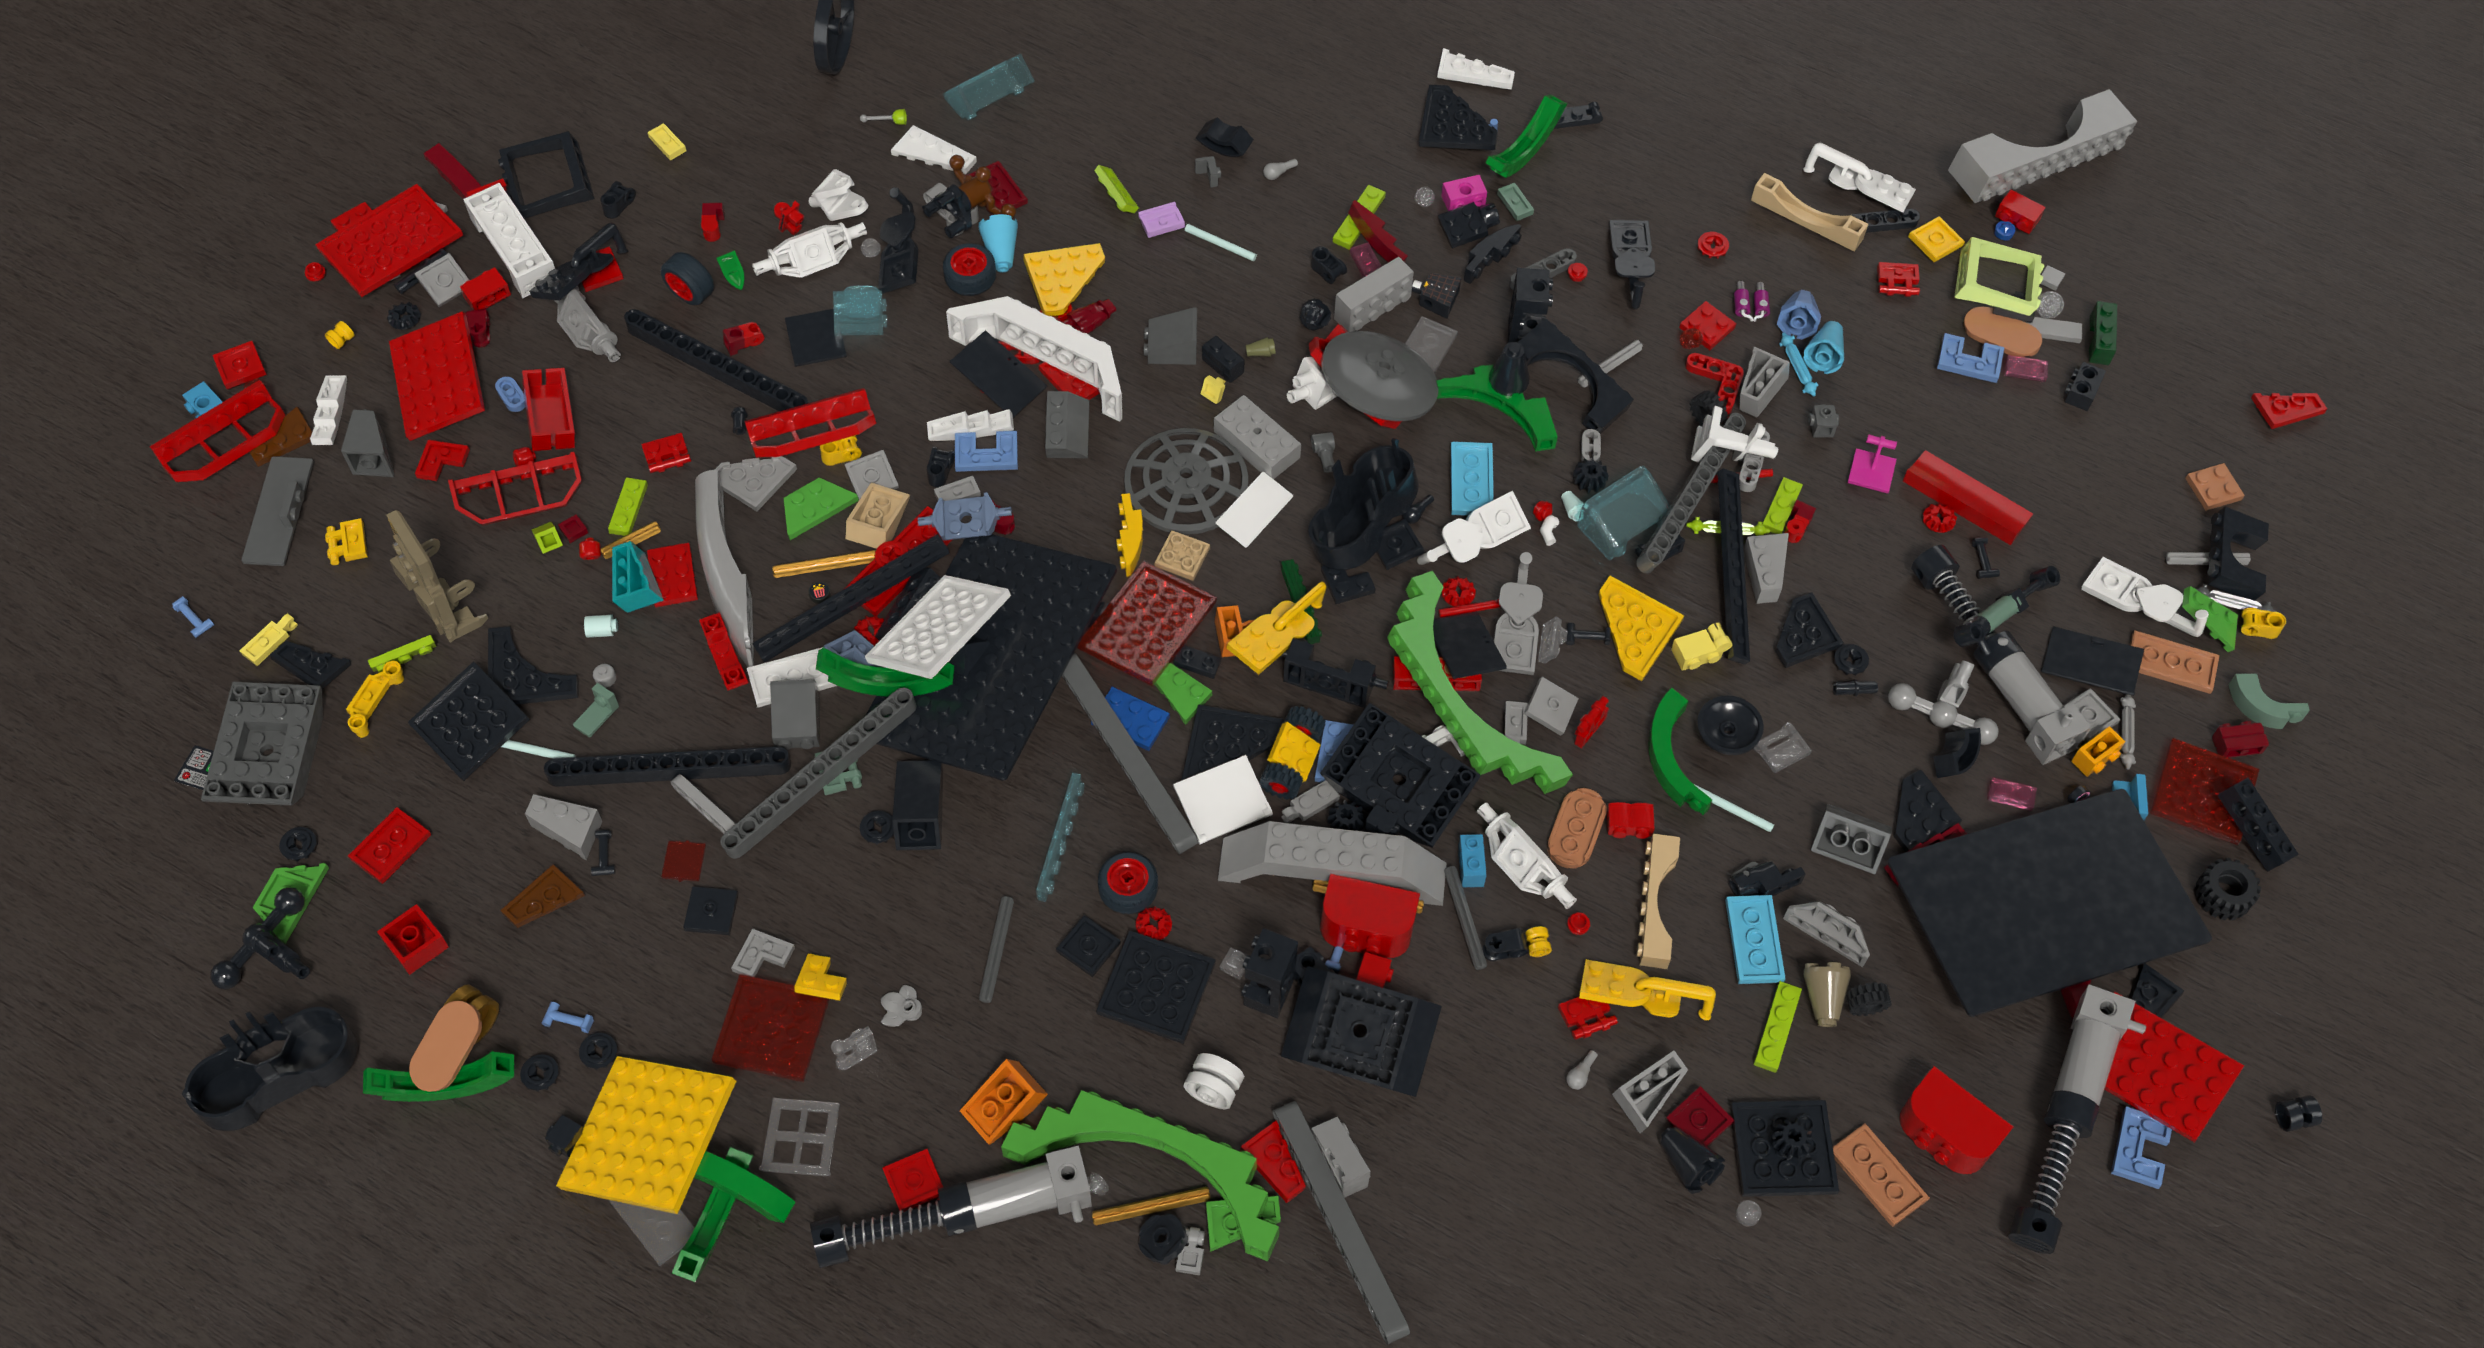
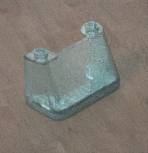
M1640 466L1587 500L1581 508L1577 527L1608 560H1611L1625 553L1627 542L1655 523L1659 525L1670 504L1650 471L1645 466Z

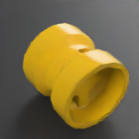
M339 321L335 325L334 330H329L325 333L328 342L336 349L343 347L346 340H351L355 336L352 329L343 321Z
M1533 927L1525 932L1526 940L1530 943L1528 947L1530 956L1541 957L1551 953L1552 948L1547 940L1549 934L1546 927Z

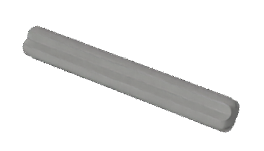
M1635 340L1598 365L1605 373H1608L1640 352L1643 345L1639 340ZM1583 375L1578 378V383L1582 387L1589 385Z
M2168 552L2165 558L2167 564L2209 565L2210 563L2209 552ZM2232 552L2239 563L2242 565L2249 564L2251 560L2249 553Z

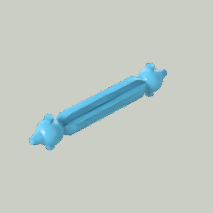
M1783 332L1779 344L1786 347V354L1800 382L1805 385L1802 390L1803 393L1811 394L1814 397L1816 396V388L1819 385L1817 382H1812V376L1797 346L1793 344L1794 335L1790 336Z

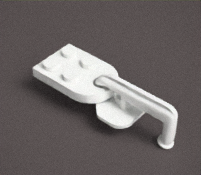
M1817 143L1813 146L1803 168L1804 172H1814V164L1818 156L1836 164L1829 175V180L1833 184L1847 190H1860L1865 195L1901 212H1904L1916 190L1909 184L1899 182L1888 174L1868 169L1864 163L1823 143Z
M1511 491L1475 509L1468 515L1466 520L1456 519L1446 524L1442 529V537L1445 543L1419 556L1417 563L1424 565L1429 562H1435L1438 557L1448 552L1451 553L1455 561L1464 563L1478 556L1480 549L1493 548L1531 529L1514 492Z
M2102 557L2081 589L2121 610L2128 612L2143 610L2145 615L2157 621L2166 622L2195 637H2199L2202 634L2209 615L2206 610H2198L2195 613L2197 618L2195 623L2176 614L2183 603V594L2180 591L2166 584L2152 586L2145 577L2105 557Z

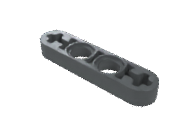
M1563 249L1526 268L1550 270L1549 278H1552L1568 270L1571 264L1576 263L1577 254L1572 249ZM1554 264L1556 268L1549 269L1546 265ZM1514 273L1511 276L1510 288L1512 290L1514 288L1516 273Z

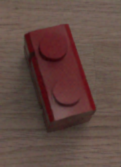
M2245 721L2235 726H2231L2229 723L2223 724L2217 728L2212 736L2214 745L2217 747L2218 756L2221 759L2262 754L2269 746L2267 736L2264 734V729L2260 722L2252 723L2251 721Z

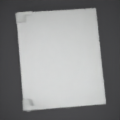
M1246 755L1173 784L1199 845L1273 815L1272 809L1265 798Z

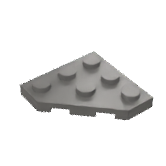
M780 456L759 460V458L742 460V463L734 464L724 462L715 470H718L723 491L753 510L758 511L797 470V467L793 462Z

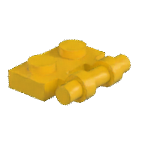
M361 518L340 522L341 530L335 531L334 526L326 528L325 539L329 546L327 556L330 559L331 565H338L339 558L344 555L346 562L368 557L364 523ZM342 540V545L337 546V542Z

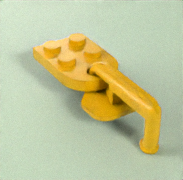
M1323 581L1318 583L1296 603L1291 601L1280 602L1272 609L1271 614L1258 617L1227 644V649L1259 675L1289 649L1293 638H1303L1312 631L1314 620L1304 610L1310 605L1317 609L1322 607L1326 584Z
M1586 959L1579 998L1627 1007L1642 1005L1652 1015L1670 1018L1679 1013L1681 996L1704 1000L1703 1008L1699 1010L1698 1015L1703 1020H1710L1716 991L1709 986L1649 977L1643 971L1632 967Z

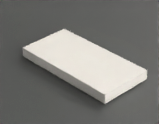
M822 648L748 667L747 672L757 707L771 704L770 681L815 679L818 691L837 686L828 682V675L816 670L818 650Z

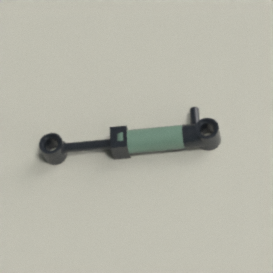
M2048 566L2031 572L2029 577L2030 585L2023 590L2017 588L2002 593L1995 598L1996 602L1966 624L1956 627L1953 634L1957 645L1966 647L1977 643L1983 656L1990 655L1991 650L1985 640V636L2013 615L2027 609L2029 605L2025 598L2030 594L2059 585L2061 579L2057 568Z

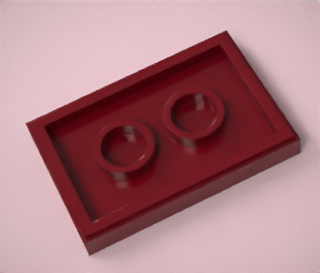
M999 161L986 166L991 172L988 182L991 185V195L994 197L997 208L1001 210L1003 205L1012 204L1017 209L1028 204L1026 196ZM976 171L968 175L975 177Z

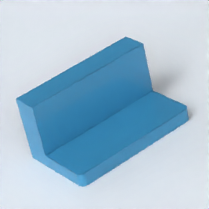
M2136 774L2131 782L2113 781L2112 790L2125 789L2144 820L2148 815L2146 776Z

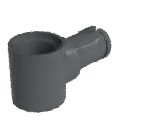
M1327 432L1311 435L1313 452L1317 453L1321 458L1324 472H1332L1331 468L1335 464L1332 455L1333 450H1335L1333 433Z

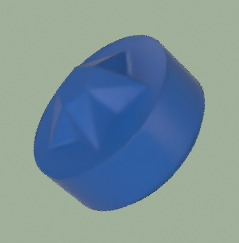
M2000 221L1995 227L1994 234L2001 240H2010L2015 233V226L2008 221Z

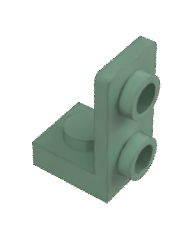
M599 683L592 688L595 696L594 702L573 724L575 729L587 737H591L619 707L614 693Z

